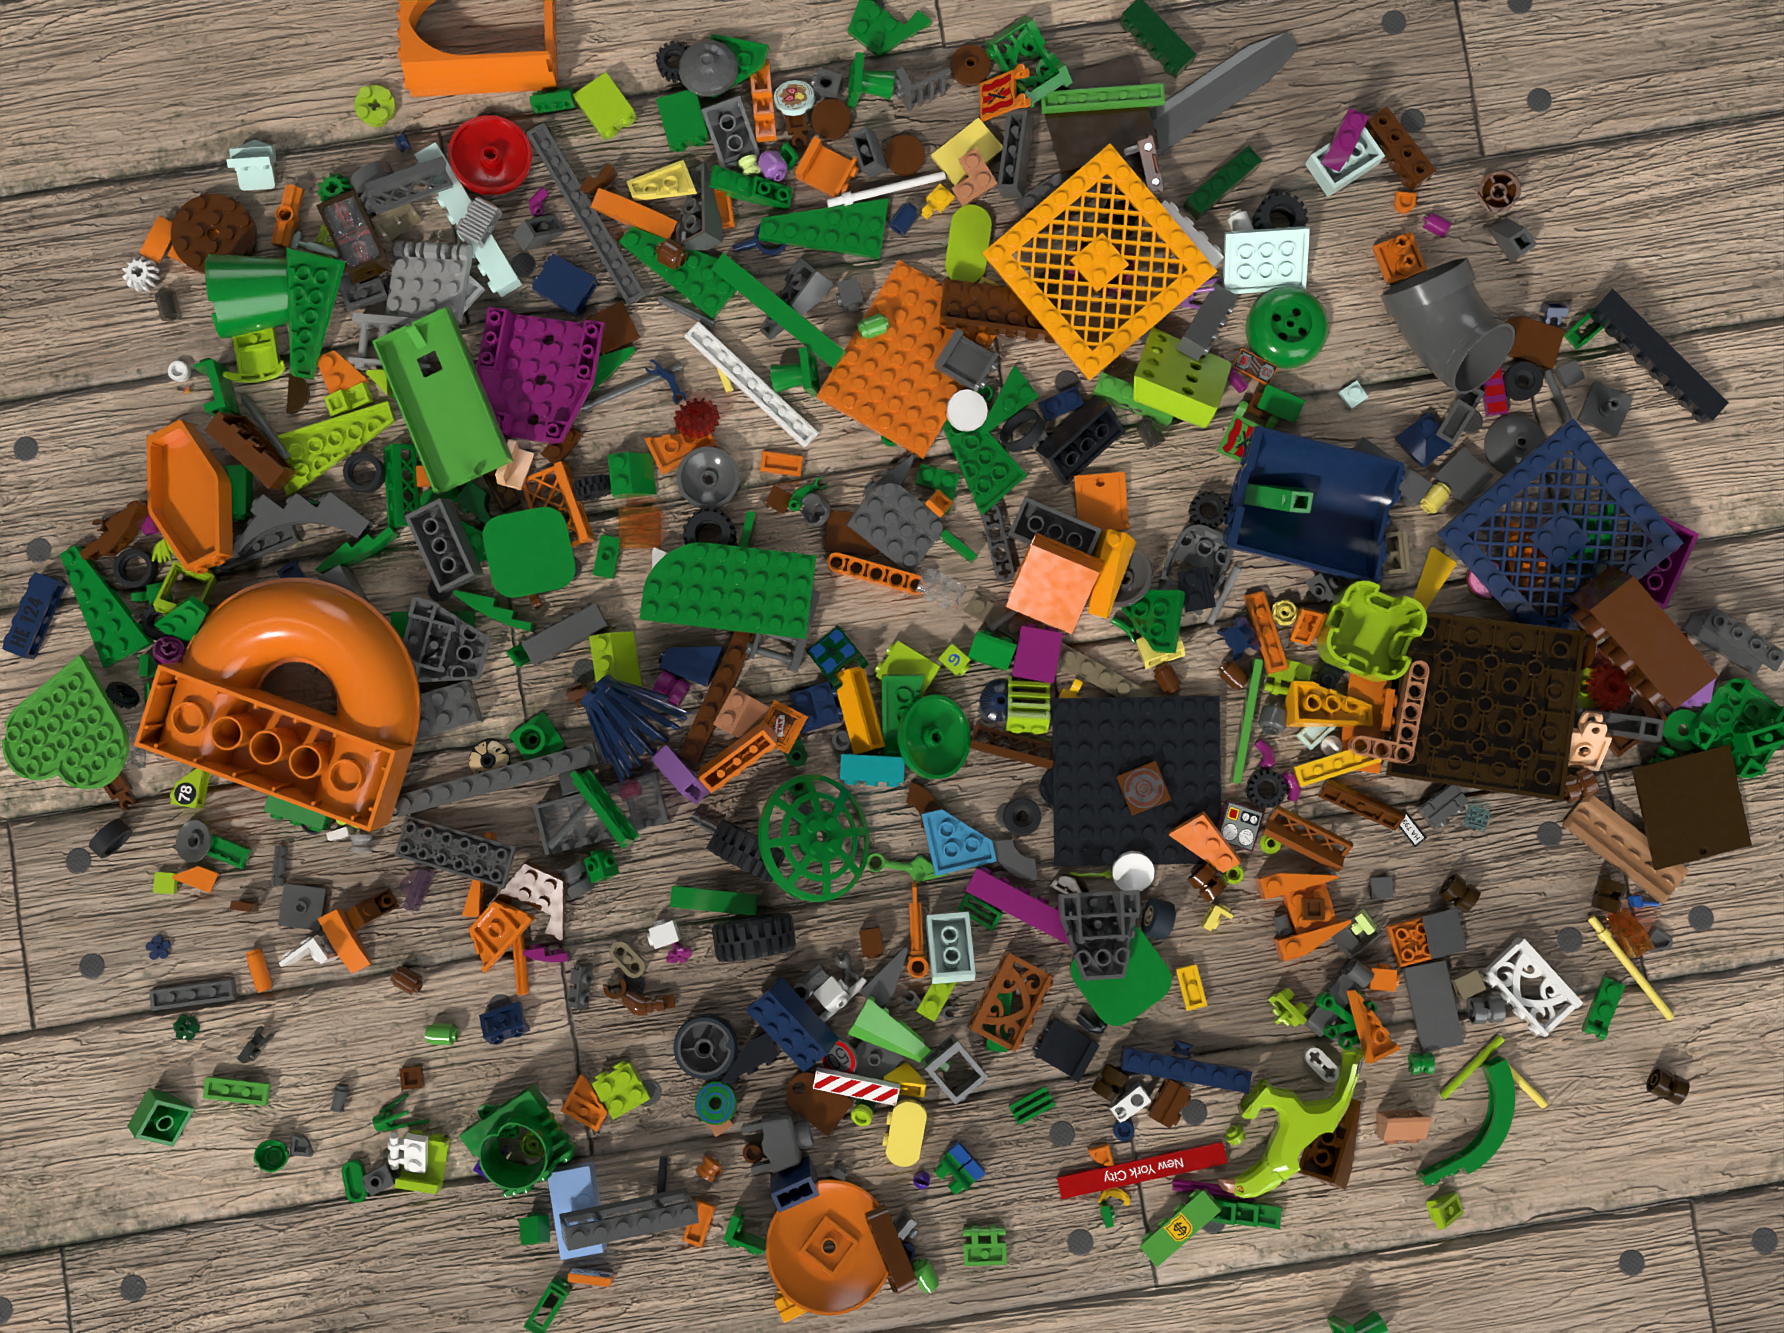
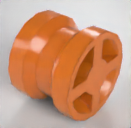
M705 1155L703 1163L697 1166L695 1171L704 1179L713 1182L716 1172L721 1170L722 1165L711 1156Z

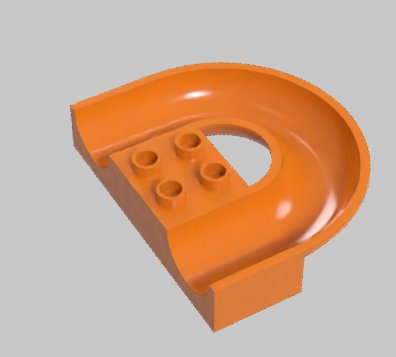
M311 578L272 579L247 587L217 606L202 622L196 635L192 637L182 662L158 665L134 745L371 832L390 824L412 756L421 714L418 678L409 651L399 633L390 621L367 600L346 588L323 580ZM289 662H304L313 665L329 678L337 696L336 717L263 691L261 686L266 677L280 665Z

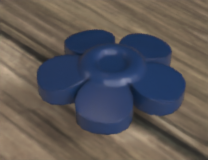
M155 936L153 942L146 944V949L152 951L149 954L152 960H156L159 957L161 959L168 957L169 953L165 949H169L171 943L168 940L163 941L162 936Z

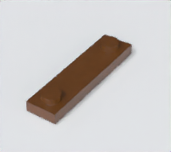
M1327 779L1318 794V797L1394 831H1396L1406 816V813L1331 779Z

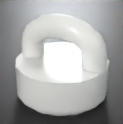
M1333 735L1326 736L1320 742V750L1326 756L1340 753L1342 749L1341 740Z

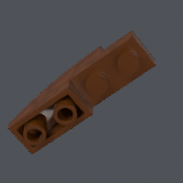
M132 501L126 505L127 508L123 511L113 514L111 516L112 519L105 523L108 530L101 533V537L86 544V548L79 552L82 559L98 560L102 556H116L123 551L135 538L145 522L149 512L147 502Z

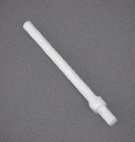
M942 171L855 193H842V196L827 199V206L829 208L842 204L844 206L850 205L854 201L945 180L946 175Z

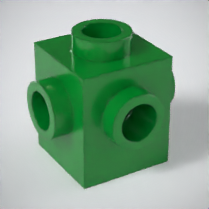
M598 849L591 852L590 857L584 859L591 884L608 880L620 874L612 850L603 852V849Z

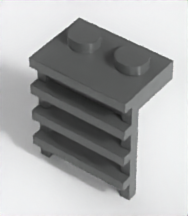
M904 67L896 70V79H894L896 85L894 88L895 94L898 99H902L909 112L915 104H918L919 107L922 106L923 100L929 99L930 102L933 101L936 94H940L941 97L944 96L945 90L950 89L949 83L945 84V76L951 74V70L948 68L912 85ZM938 80L937 89H934L933 81ZM927 85V93L923 95L922 86Z

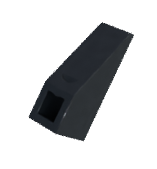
M766 1031L750 1039L722 1079V1085L726 1082L731 1085L740 1080V1075L744 1073L750 1075L759 1070V1065L763 1063L770 1065L778 1060L777 1056L780 1055V1050L776 1042Z

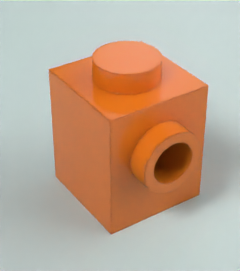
M1377 963V967L1366 966L1375 973L1366 988L1396 992V987L1399 986L1400 982L1399 974H1397V970L1390 968V964Z

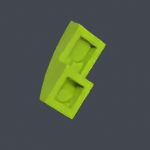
M364 382L347 390L340 389L324 397L331 417L356 410L373 402L367 383Z

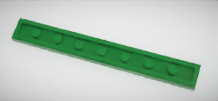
M722 253L711 268L712 271L832 368L835 369L847 353L725 253Z

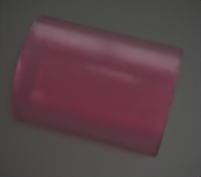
M638 780L620 786L619 793L623 800H627L641 795L642 788Z

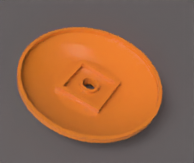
M840 1180L818 1181L819 1196L780 1213L777 1209L767 1232L766 1259L774 1283L791 1303L813 1314L832 1316L854 1311L870 1301L885 1283L888 1272L864 1213L881 1205L867 1191L852 1183ZM827 1240H831L835 1245L831 1253H826L823 1250V1244Z

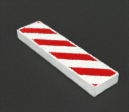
M817 1067L813 1089L896 1106L900 1084Z

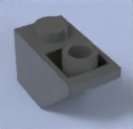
M1508 218L1503 219L1489 229V232L1511 263L1527 254L1537 245L1525 227Z

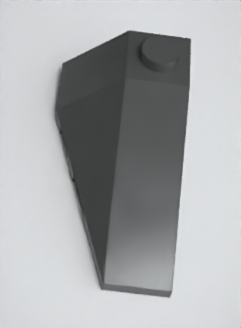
M702 163L689 171L697 194L686 195L685 206H681L680 213L683 214L681 224H677L676 241L683 244L686 250H710L723 242L722 222L714 190L708 187L710 180L708 166L706 163Z

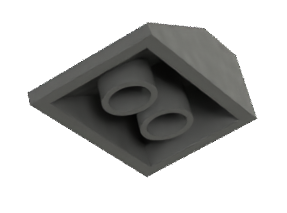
M739 94L701 107L722 168L726 169L735 166L741 158L748 155L760 157L761 154Z

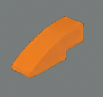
M342 908L318 918L328 940L351 974L372 964L357 932L350 926Z

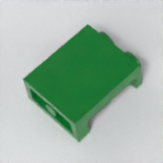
M686 90L656 98L671 152H682L692 146L701 147L710 141L697 94Z
M211 358L201 359L199 363L194 364L195 370L210 379L215 401L203 404L205 412L213 417L219 411L241 415L232 380L223 376V372H229V369Z

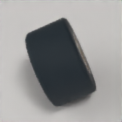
M1158 898L1150 899L1142 914V932L1145 935L1159 939L1167 938L1175 924L1176 909L1174 904Z

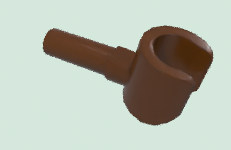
M112 517L105 520L95 519L92 525L97 526L101 524V528L97 531L104 532L108 530L105 523L112 519Z

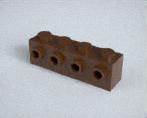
M1387 106L1367 120L1365 128L1385 155L1391 170L1400 176L1402 184L1409 188L1411 192L1430 179L1437 171Z

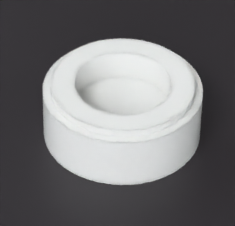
M174 361L168 367V375L177 382H185L191 375V369L183 361Z

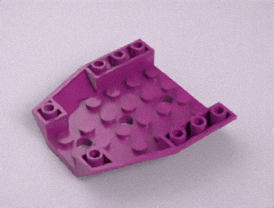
M488 307L477 363V372L504 436L547 444L563 443L594 385L605 327L604 322L584 320V323L517 315L507 309ZM553 335V343L546 345V338ZM545 375L546 382L543 385H538L539 377ZM538 415V423L532 426L530 423L531 418Z

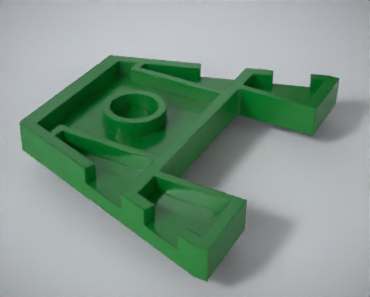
M859 0L847 32L861 45L880 58L901 45V42L909 37L912 38L917 35V32L930 27L932 20L917 10L909 21L903 25L876 4L874 0Z

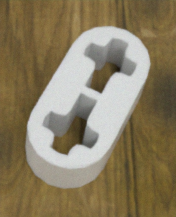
M1314 1046L1305 1049L1303 1053L1305 1062L1321 1079L1329 1083L1338 1079V1067L1323 1051ZM1311 1052H1318L1316 1056L1320 1060L1319 1063L1314 1060L1310 1061L1311 1056L1309 1054ZM1324 1065L1329 1069L1333 1068L1331 1071L1333 1075L1331 1077L1328 1075L1324 1076L1326 1074V1071L1322 1068Z

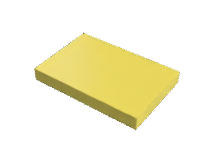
M978 117L931 154V158L956 186L968 178L958 159L977 148L984 162L988 164L1002 152L1003 146Z

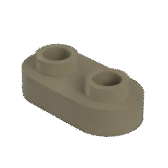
M617 941L610 947L609 954L611 959L626 975L631 978H637L645 972L646 963L644 959L627 942ZM621 947L625 950L624 955L618 954V948ZM633 963H637L639 965L638 970H634L632 968Z

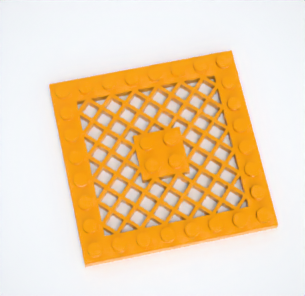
M1111 144L1107 145L982 253L985 259L1088 381L1218 272ZM1107 175L1110 179H1102V178H1104V177ZM1101 183L1112 184L1111 194L1100 193ZM1097 184L1096 193L1087 192ZM1115 185L1123 195H1115ZM1081 197L1080 207L1071 206ZM1085 197L1096 198L1095 208L1084 207ZM1099 198L1110 199V209L1099 208ZM1114 199L1125 200L1124 210L1113 209ZM1129 202L1136 211H1128ZM1065 211L1064 220H1055ZM1069 211L1080 212L1079 222L1068 221ZM1083 212L1094 213V223L1083 222ZM1098 213L1109 214L1108 224L1097 223ZM1113 214L1124 215L1123 225L1112 224ZM1127 216H1138V226H1127ZM1142 218L1150 227H1141ZM1053 224L1064 225L1063 235H1052ZM1049 225V234H1039ZM1067 226H1079L1078 237L1067 236ZM1082 227H1093L1092 238L1081 237ZM1097 228L1108 229L1107 237L1101 233L1096 238ZM1111 230H1122V240L1111 239ZM1126 230L1137 231L1136 241L1125 240ZM1141 231L1152 232L1151 242L1140 241ZM1156 234L1163 243H1155ZM1033 238V248L1023 247ZM1037 238L1048 239L1047 249L1036 248ZM1051 239L1063 240L1062 250L1051 249ZM1066 240L1077 241V251H1065ZM1081 241L1091 242L1080 251ZM1112 244H1120L1121 253ZM1125 245L1136 246L1135 256L1124 255ZM1140 246L1151 247L1150 257L1139 256ZM1154 247L1165 248L1164 258H1154ZM1169 250L1177 259H1168ZM1016 252H1017V261H1016V260L1014 259V257H1013V255H1014ZM1021 252H1032L1031 263L1020 262ZM1035 253L1047 254L1046 264L1035 263ZM1050 254L1061 255V265L1049 264ZM1065 255L1074 256L1070 260L1073 266L1064 265ZM1126 260L1135 261L1134 271L1124 270L1129 266ZM1138 261L1149 262V271H1138ZM1153 262L1164 263L1163 273L1152 272ZM1168 263L1179 264L1178 274H1167ZM1182 266L1187 270V271H1185L1183 274H1182ZM1022 267H1031L1030 276ZM1034 268H1046L1045 279L1033 278ZM1049 269H1060L1059 280L1048 279ZM1063 271H1075L1074 281L1063 280ZM1078 272L1087 282L1078 281ZM1119 274L1118 284H1108ZM1122 274L1133 275L1132 286L1122 285ZM1137 276H1148L1147 287L1136 286ZM1152 277L1163 278L1162 288L1151 287ZM1167 278L1176 279L1166 288ZM1035 282L1044 283V293L1035 284ZM1048 283L1059 284L1058 295L1047 294ZM1062 285H1074L1073 296L1062 295ZM1077 286L1088 287L1087 297L1076 296ZM1103 288L1102 298L1091 297L1092 289L1097 293ZM1106 288L1117 289V299H1106ZM1121 289L1132 290L1131 300H1120ZM1136 290L1147 291L1146 302L1135 301ZM1150 292H1161L1150 301ZM1048 298L1058 299L1057 309ZM1061 299L1072 300L1071 311L1060 310ZM1076 301H1087L1086 312L1075 311ZM1090 302H1101V313L1090 312ZM1105 303L1116 304L1115 314L1104 313ZM1120 304L1131 305L1130 315L1119 314ZM1135 305L1144 306L1134 315ZM1061 314L1071 315L1070 324ZM1075 315L1086 316L1085 327L1074 326ZM1089 316L1100 317L1099 328L1088 327ZM1104 318H1115L1114 329L1103 328ZM1119 319H1129L1118 329ZM1075 330L1084 331V341ZM1088 331L1099 332L1098 342H1087ZM1103 332L1113 333L1102 342ZM1088 346H1096V348L1092 351Z

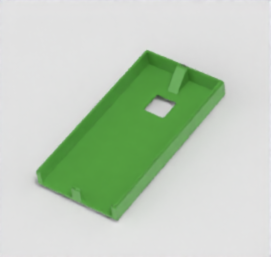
M447 306L372 341L434 493L440 495L514 461L453 311ZM436 351L443 369L424 377L417 359Z

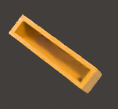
M855 667L836 673V677L843 684L836 691L853 754L857 755L885 747L865 670L861 667Z

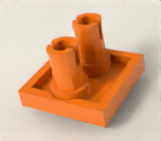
M1412 232L1372 247L1386 285L1427 270Z

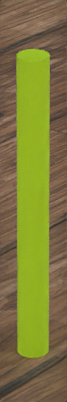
M1498 1034L1439 1095L1446 1100L1505 1041L1503 1037Z

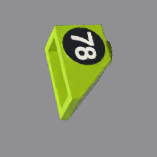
M196 768L177 781L170 792L171 804L191 808H204L211 773Z

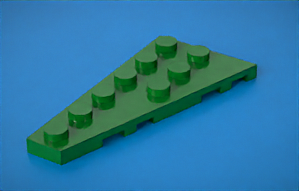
M286 247L290 373L295 377L313 379L346 261Z

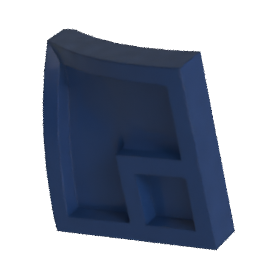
M1429 412L1394 438L1403 450L1422 468L1453 446L1435 435L1439 424Z

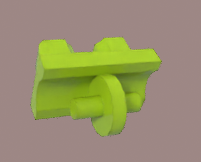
M1289 988L1282 989L1278 993L1271 995L1267 1000L1274 1006L1272 1012L1276 1017L1273 1021L1277 1025L1283 1022L1286 1026L1292 1024L1296 1027L1299 1024L1303 1025L1307 1021L1305 1016L1309 1008L1302 1002H1298L1293 1006L1290 1000L1294 997V993Z

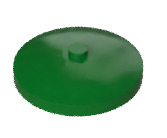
M941 695L923 696L911 702L900 718L897 733L899 750L903 760L914 773L926 779H944L955 774L963 766L969 754L971 734L965 714L954 701Z

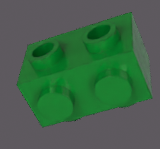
M1766 719L1759 721L1760 725L1758 726L1751 724L1740 727L1741 731L1732 733L1738 753L1756 756L1762 754L1761 751L1766 749L1775 750L1781 748V745L1784 744V721Z

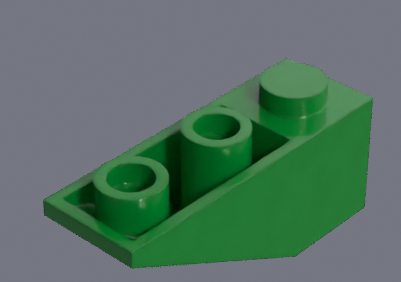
M1248 483L1243 504L1288 512L1310 513L1313 492L1308 488Z

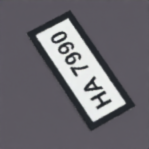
M1404 809L1402 811L1406 813V816L1399 825V828L1412 845L1416 847L1427 837Z

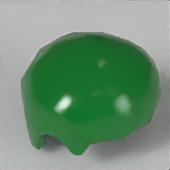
M266 1140L261 1142L255 1149L254 1162L262 1171L274 1173L281 1170L288 1162L289 1150L280 1140Z

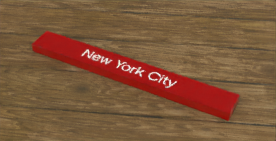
M1222 1141L1117 1163L1114 1166H1103L1057 1176L1061 1199L1223 1165L1228 1162L1224 1144Z

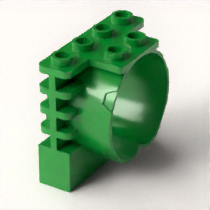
M535 1084L530 1085L466 1127L459 1135L473 1157L476 1155L479 1157V1164L484 1175L496 1187L501 1188L504 1198L509 1195L513 1197L521 1192L525 1194L539 1180L541 1183L552 1176L551 1172L557 1167L556 1164L561 1161L564 1163L569 1161L574 1156V1151L577 1148L575 1143L572 1144L569 1140L570 1136L568 1133L562 1130L561 1123L555 1120L554 1113L548 1110V1102ZM515 1125L523 1126L531 1130L540 1139L545 1155L534 1164L519 1165L513 1163L504 1156L500 1149L499 1134L504 1129L514 1128Z

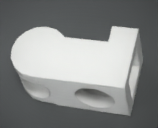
M1138 1081L1128 1092L1118 1098L1115 1103H1112L1109 1109L1119 1122H1123L1149 1104L1151 1097Z

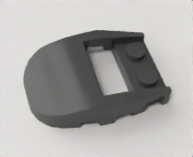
M1193 525L1186 528L1177 539L1171 551H1169L1157 590H1180L1179 582L1168 577L1173 563L1177 559L1195 568L1208 566L1210 575L1213 576L1211 583L1215 595L1220 584L1224 581L1226 568L1229 565L1232 549L1224 548L1223 534L1204 525ZM1203 610L1193 611V613L1200 616L1203 614Z

